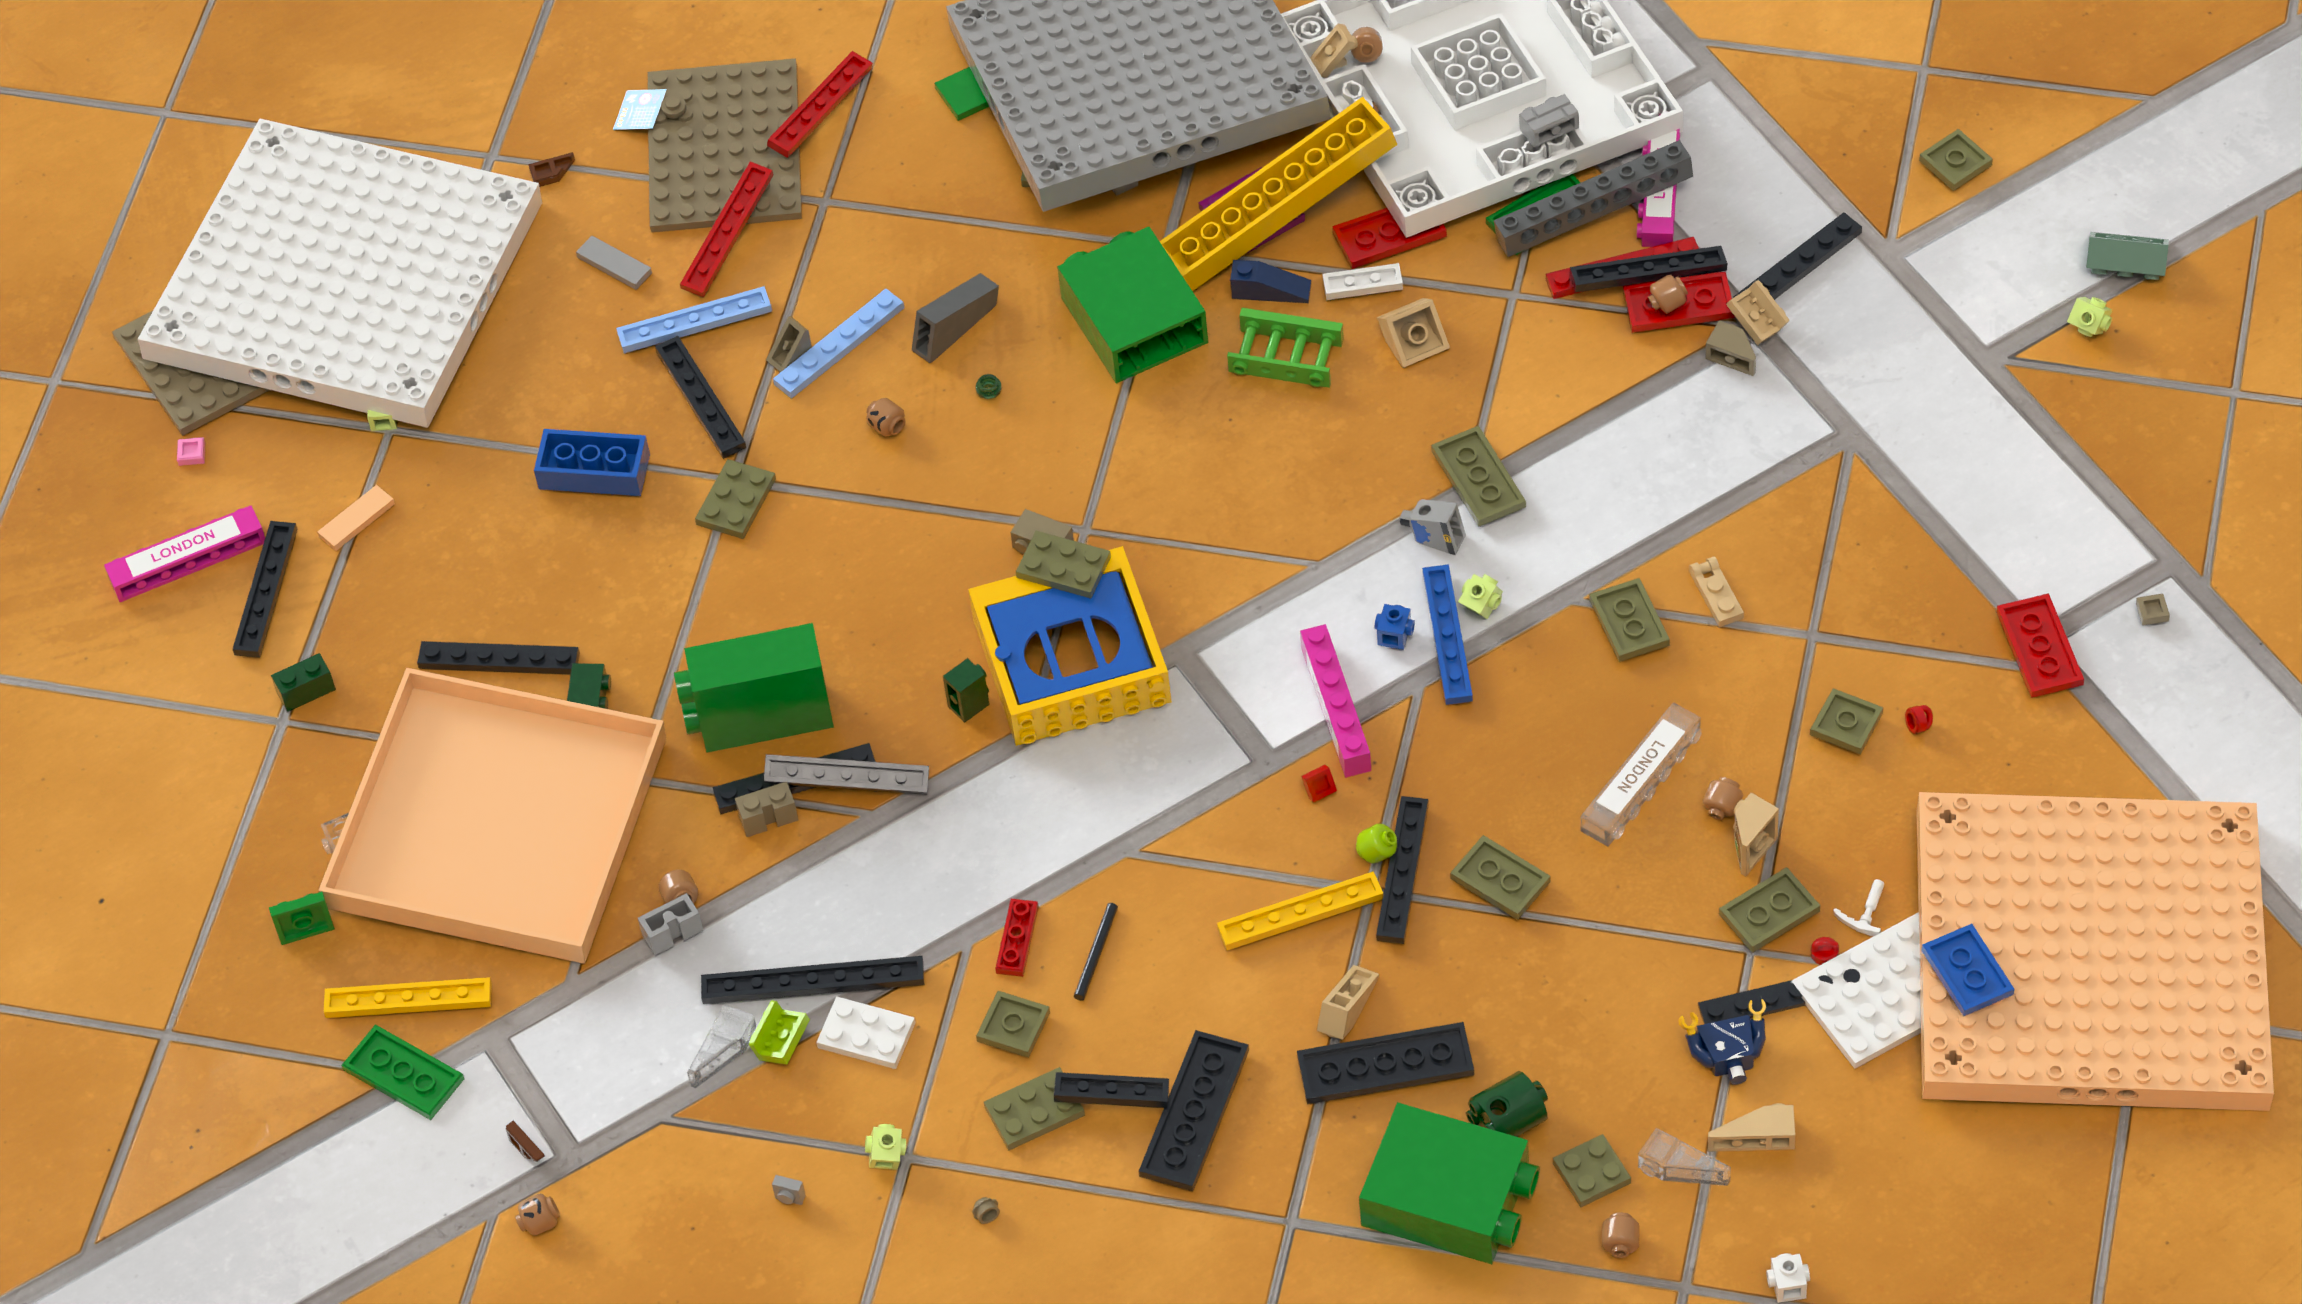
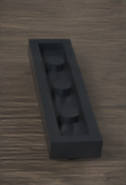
M1056 1072L1054 1102L1167 1108L1169 1079Z

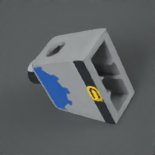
M1421 499L1413 511L1403 510L1400 516V524L1412 528L1417 543L1452 555L1457 554L1466 536L1457 503Z

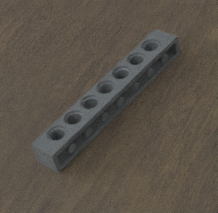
M1678 140L1494 220L1497 241L1506 256L1510 257L1693 177L1691 156L1681 141Z

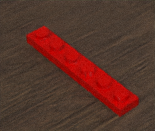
M851 51L770 136L767 146L788 158L871 71L873 63Z
M749 162L680 283L681 289L704 298L774 175L773 170L754 162Z
M1693 236L1582 265L1699 249ZM1570 268L1546 273V282L1553 299L1581 293H1575L1569 275Z

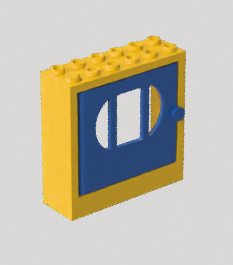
M1123 546L1109 550L1111 552L1110 561L1092 598L1019 579L1016 576L968 589L973 621L1016 746L1030 744L1035 740L1049 736L1055 737L1074 729H1083L1099 722H1108L1124 715H1133L1149 708H1158L1172 702L1168 670ZM1092 618L1102 620L1111 625L1120 638L1119 651L1114 660L1109 664L1106 663L1091 621ZM1082 621L1098 668L1063 677L1047 630ZM990 624L993 625L1000 646H997ZM1035 634H1038L1054 678L1052 680L1035 674L1025 661V648ZM1003 661L1006 663L1020 705H1017Z

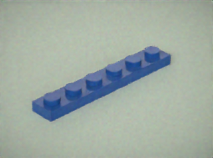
M1449 564L1422 568L1445 703L1450 705L1472 702L1473 695Z

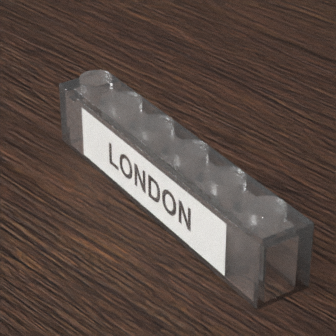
M1673 702L1580 816L1581 832L1609 847L1614 839L1618 840L1622 836L1625 825L1629 820H1634L1638 816L1642 804L1645 801H1650L1654 796L1661 781L1665 782L1668 779L1671 768L1675 763H1680L1684 759L1688 747L1691 744L1697 743L1702 734L1700 729L1701 717Z

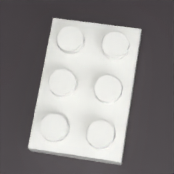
M836 996L816 1042L817 1047L896 1069L916 1024L915 1017Z

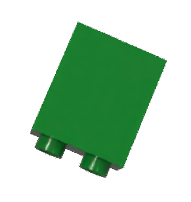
M1150 226L1135 233L1130 231L1122 232L1116 235L1109 244L1089 253L1084 251L1076 252L1070 255L1063 264L1057 266L1061 299L1116 384L1209 343L1206 311Z
M813 623L684 648L688 670L674 672L677 693L682 706L687 735L702 732L706 753L834 728Z
M1397 1102L1359 1196L1361 1226L1492 1265L1500 1245L1512 1248L1515 1244L1522 1215L1513 1212L1518 1196L1527 1199L1532 1198L1538 1183L1540 1166L1529 1163L1528 1140Z

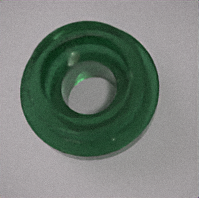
M992 374L982 375L975 386L977 394L984 399L995 398L1002 390L1000 380Z

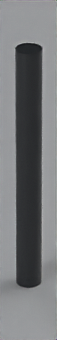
M1108 903L1074 993V998L1083 1001L1085 999L1118 906L1114 903Z

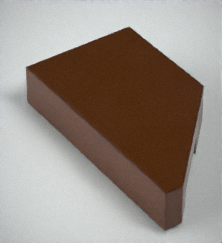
M573 152L528 164L533 182L539 183V187L560 182L574 163L575 157Z
M514 1120L506 1125L505 1129L509 1141L524 1158L538 1162L545 1157L544 1153Z

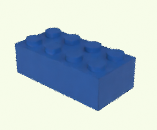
M544 429L534 468L538 489L641 496L650 458L646 435Z

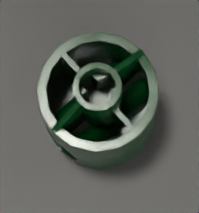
M1517 1071L1471 1097L1468 1102L1470 1110L1466 1112V1116L1471 1124L1518 1137L1548 1119L1544 1104L1548 1100V1096L1539 1081L1532 1082L1523 1072Z

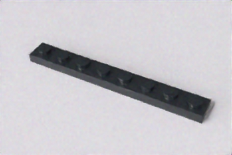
M910 956L701 975V999L703 1004L925 985L923 956Z

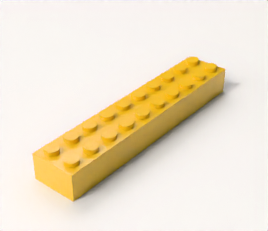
M1362 96L1163 238L1160 243L1191 290L1194 291L1232 264L1233 260L1239 259L1398 144L1391 127Z

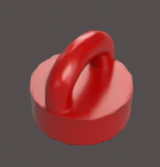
M1927 705L1913 706L1906 710L1905 721L1910 732L1919 734L1931 727L1933 713Z
M1820 937L1811 945V957L1819 965L1839 955V944L1830 937Z

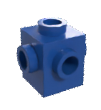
M1384 604L1382 613H1377L1374 629L1377 630V645L1404 650L1408 635H1413L1415 620H1411V608H1405L1401 605Z

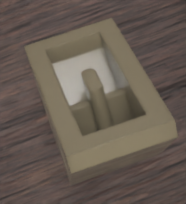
M788 316L766 361L782 372L812 348L809 330L793 317Z

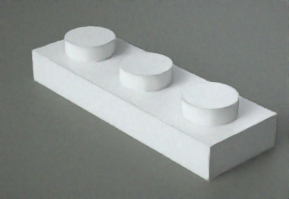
M1399 263L1322 274L1326 300L1403 290Z

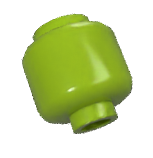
M1375 824L1358 834L1356 850L1365 861L1379 863L1395 854L1397 837L1388 826Z

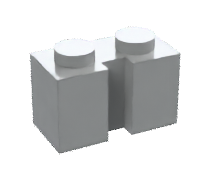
M687 893L638 917L642 936L654 956L674 946L673 939L681 936L683 940H686L703 931L699 912Z

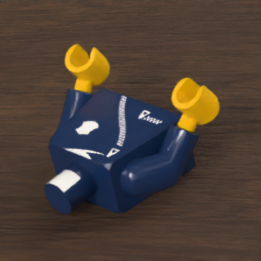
M1761 999L1762 1009L1759 1012H1755L1752 1009V1000L1748 1003V1009L1753 1014V1019L1751 1020L1749 1015L1697 1026L1698 1017L1695 1013L1691 1012L1692 1024L1688 1026L1684 1021V1017L1680 1016L1678 1022L1681 1028L1687 1030L1685 1036L1691 1056L1705 1068H1710L1715 1076L1728 1074L1731 1084L1737 1085L1747 1080L1745 1070L1753 1068L1754 1059L1760 1056L1766 1040L1765 1019L1762 1018V1013L1766 1009L1764 1000Z

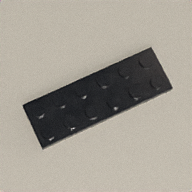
M1464 1022L1297 1051L1307 1104L1474 1076V1066Z
M1195 1030L1169 1094L1168 1106L1163 1109L1140 1166L1139 1177L1194 1191L1249 1053V1044Z

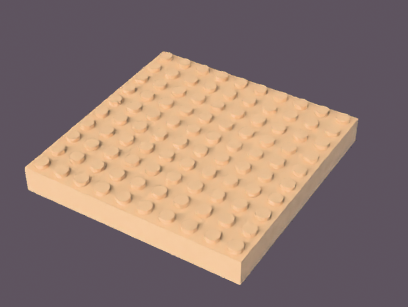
M406 668L325 872L319 892H323L328 909L585 964L666 741L664 721Z

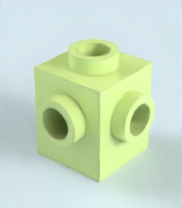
M2080 297L2076 299L2067 322L2079 327L2078 332L2086 336L2092 337L2093 334H2103V331L2106 332L2111 325L2112 317L2110 315L2112 309L2106 307L2107 303L2099 298L2092 297L2088 299Z
M1473 574L1472 578L1468 579L1463 585V594L1458 602L1465 608L1488 619L1491 612L1500 605L1503 591L1496 586L1498 581L1484 574L1481 578Z
M880 1124L878 1127H873L871 1136H866L865 1153H870L869 1168L898 1169L900 1155L905 1156L906 1139L901 1138L902 1129H897L891 1124Z

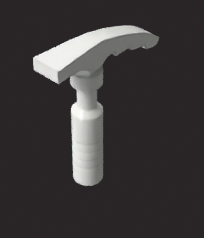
M1878 879L1874 880L1865 904V913L1861 915L1860 921H1854V918L1847 917L1846 914L1841 913V910L1834 909L1833 913L1836 918L1848 927L1863 934L1874 937L1881 933V928L1873 927L1870 924L1872 921L1871 915L1876 910L1884 882Z

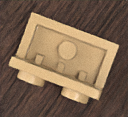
M1759 280L1726 304L1757 346L1778 333L1789 322V318L1784 310L1779 307L1768 289Z

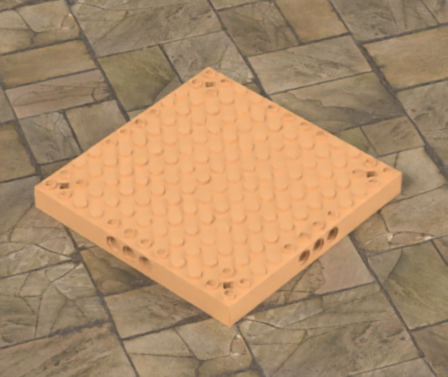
M1919 792L1917 804L1922 1099L2270 1111L2274 1086L2257 803ZM1973 924L2015 990L2014 995L1963 1017L1921 949L1922 944Z

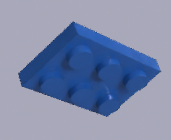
M1973 924L1922 944V953L1963 1017L2014 995V987Z

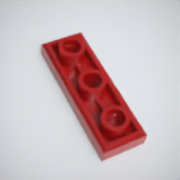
M1011 898L995 968L996 974L1024 976L1039 907L1038 901Z

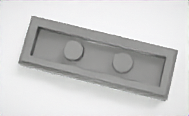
M591 236L576 251L577 258L635 290L652 274L651 267L594 236Z

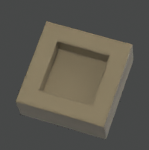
M2163 593L2136 598V606L2142 626L2169 621L2170 614Z

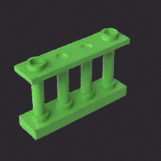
M1241 308L1239 315L1240 329L1245 334L1239 354L1228 352L1229 372L1238 375L1245 374L1330 388V368L1325 366L1331 346L1342 347L1344 340L1343 323ZM1255 334L1270 336L1264 357L1249 355ZM1281 338L1296 340L1290 361L1275 359ZM1306 342L1321 344L1315 365L1300 363Z

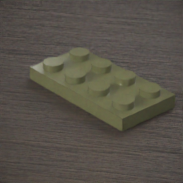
M1479 425L1431 445L1433 455L1478 527L1526 508V500Z

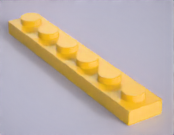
M1373 871L1218 922L1217 929L1228 951L1382 900L1383 891Z
M490 977L327 988L324 995L325 1018L491 1007L492 982Z

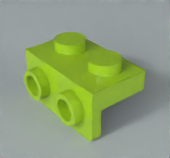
M771 1000L755 1032L751 1036L749 1046L759 1061L787 1065L810 1018L804 1012L783 1010L777 1001Z

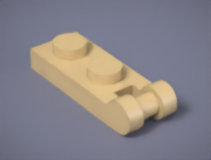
M1715 556L1706 559V562L1702 564L1696 562L1689 565L1690 574L1719 628L1744 619V612L1725 579ZM1710 572L1711 576L1704 578L1703 574Z

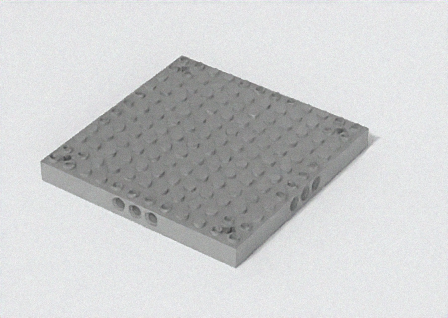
M964 0L946 6L950 29L1043 212L1331 119L1328 96L1273 0Z

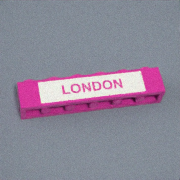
M1680 129L1648 141V145L1643 146V155L1680 140ZM1677 184L1645 197L1644 203H1639L1638 218H1643L1642 223H1637V238L1642 239V247H1653L1673 242Z
M252 505L221 518L213 519L196 528H191L171 538L164 539L149 547L139 549L124 557L114 559L112 562L104 564V567L119 602H123L264 544L265 535Z
M1326 624L1300 630L1301 649L1345 778L1372 771L1370 750Z

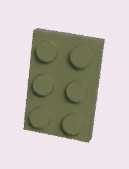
M727 459L695 517L696 525L744 539L776 480L775 473Z
M1036 530L1016 570V577L1092 598L1110 561L1111 552Z
M1640 578L1589 594L1590 603L1619 662L1670 646V639Z
M1484 835L1450 873V879L1517 920L1551 882L1550 875Z
M1786 867L1720 907L1719 915L1753 953L1820 912L1821 905Z
M1060 1067L984 1101V1108L1008 1151L1085 1116L1081 1103L1054 1102L1056 1072H1062Z

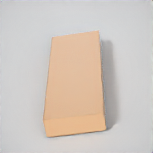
M375 485L317 532L319 538L333 550L337 551L395 505L394 499L379 486Z

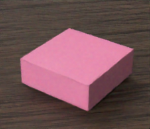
M204 437L178 440L177 462L179 466L205 463Z

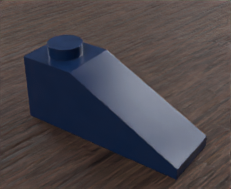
M1233 260L1230 278L1232 299L1309 303L1312 284L1310 279L1260 261Z

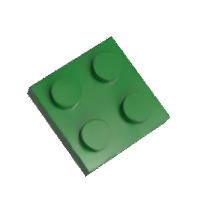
M323 892L307 894L302 898L281 902L269 907L281 945L335 930Z

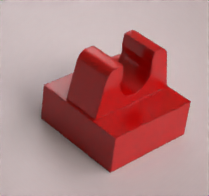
M1325 764L1301 776L1308 797L1313 803L1337 791L1330 768Z

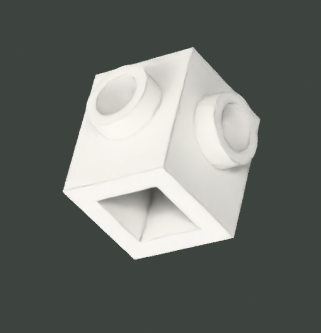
M1786 1253L1771 1258V1269L1766 1270L1769 1288L1774 1287L1777 1303L1805 1299L1807 1295V1282L1810 1281L1808 1265H1802L1800 1254L1791 1255Z

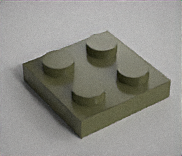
M1957 129L1922 152L1919 157V161L1953 191L1991 167L1993 159L1960 129Z
M1833 688L1810 729V735L1861 755L1883 714V707Z
M997 991L976 1035L977 1042L1029 1058L1050 1014V1007Z
M1603 1134L1553 1158V1165L1580 1207L1631 1184L1630 1175Z

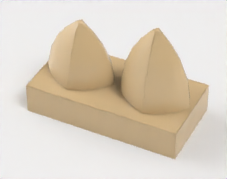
M1338 23L1310 57L1321 77L1327 78L1334 69L1347 65L1344 56L1348 51L1358 47V41L1355 36L1350 34L1344 24Z

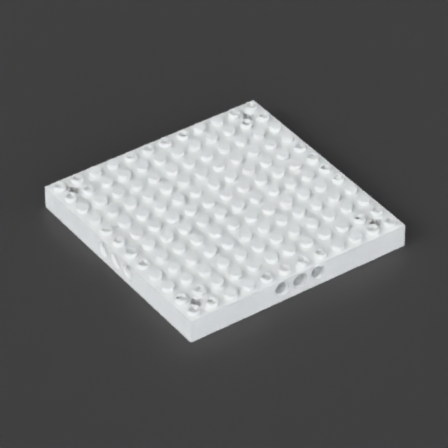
M1316 0L1281 14L1328 96L1331 119L1363 96L1372 107V101L1376 104L1382 114L1380 116L1391 127L1398 145L1363 170L1406 238L1648 145V141L1680 129V133L1683 132V110L1607 0ZM1338 23L1344 24L1351 35L1361 27H1371L1379 32L1382 37L1383 50L1378 59L1373 62L1363 63L1353 57L1350 50L1344 56L1347 65L1334 69L1327 78L1321 77L1310 59ZM1565 94L1571 104L1578 110L1579 128L1533 148L1520 131L1519 114L1528 107H1536L1544 103L1550 97H1558Z
M259 119L138 337L142 358L368 413V410L392 415L393 420L428 428L542 205L539 183Z

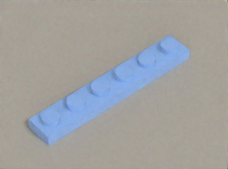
M765 286L618 327L616 330L623 352L627 353L663 343L676 336L680 338L772 312Z
M884 289L773 378L774 385L792 399L904 309L903 301L888 289Z

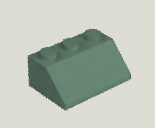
M2090 232L2086 268H2090L2091 273L2107 274V270L2118 271V276L2133 277V273L2144 274L2146 279L2158 280L2160 276H2165L2169 239Z

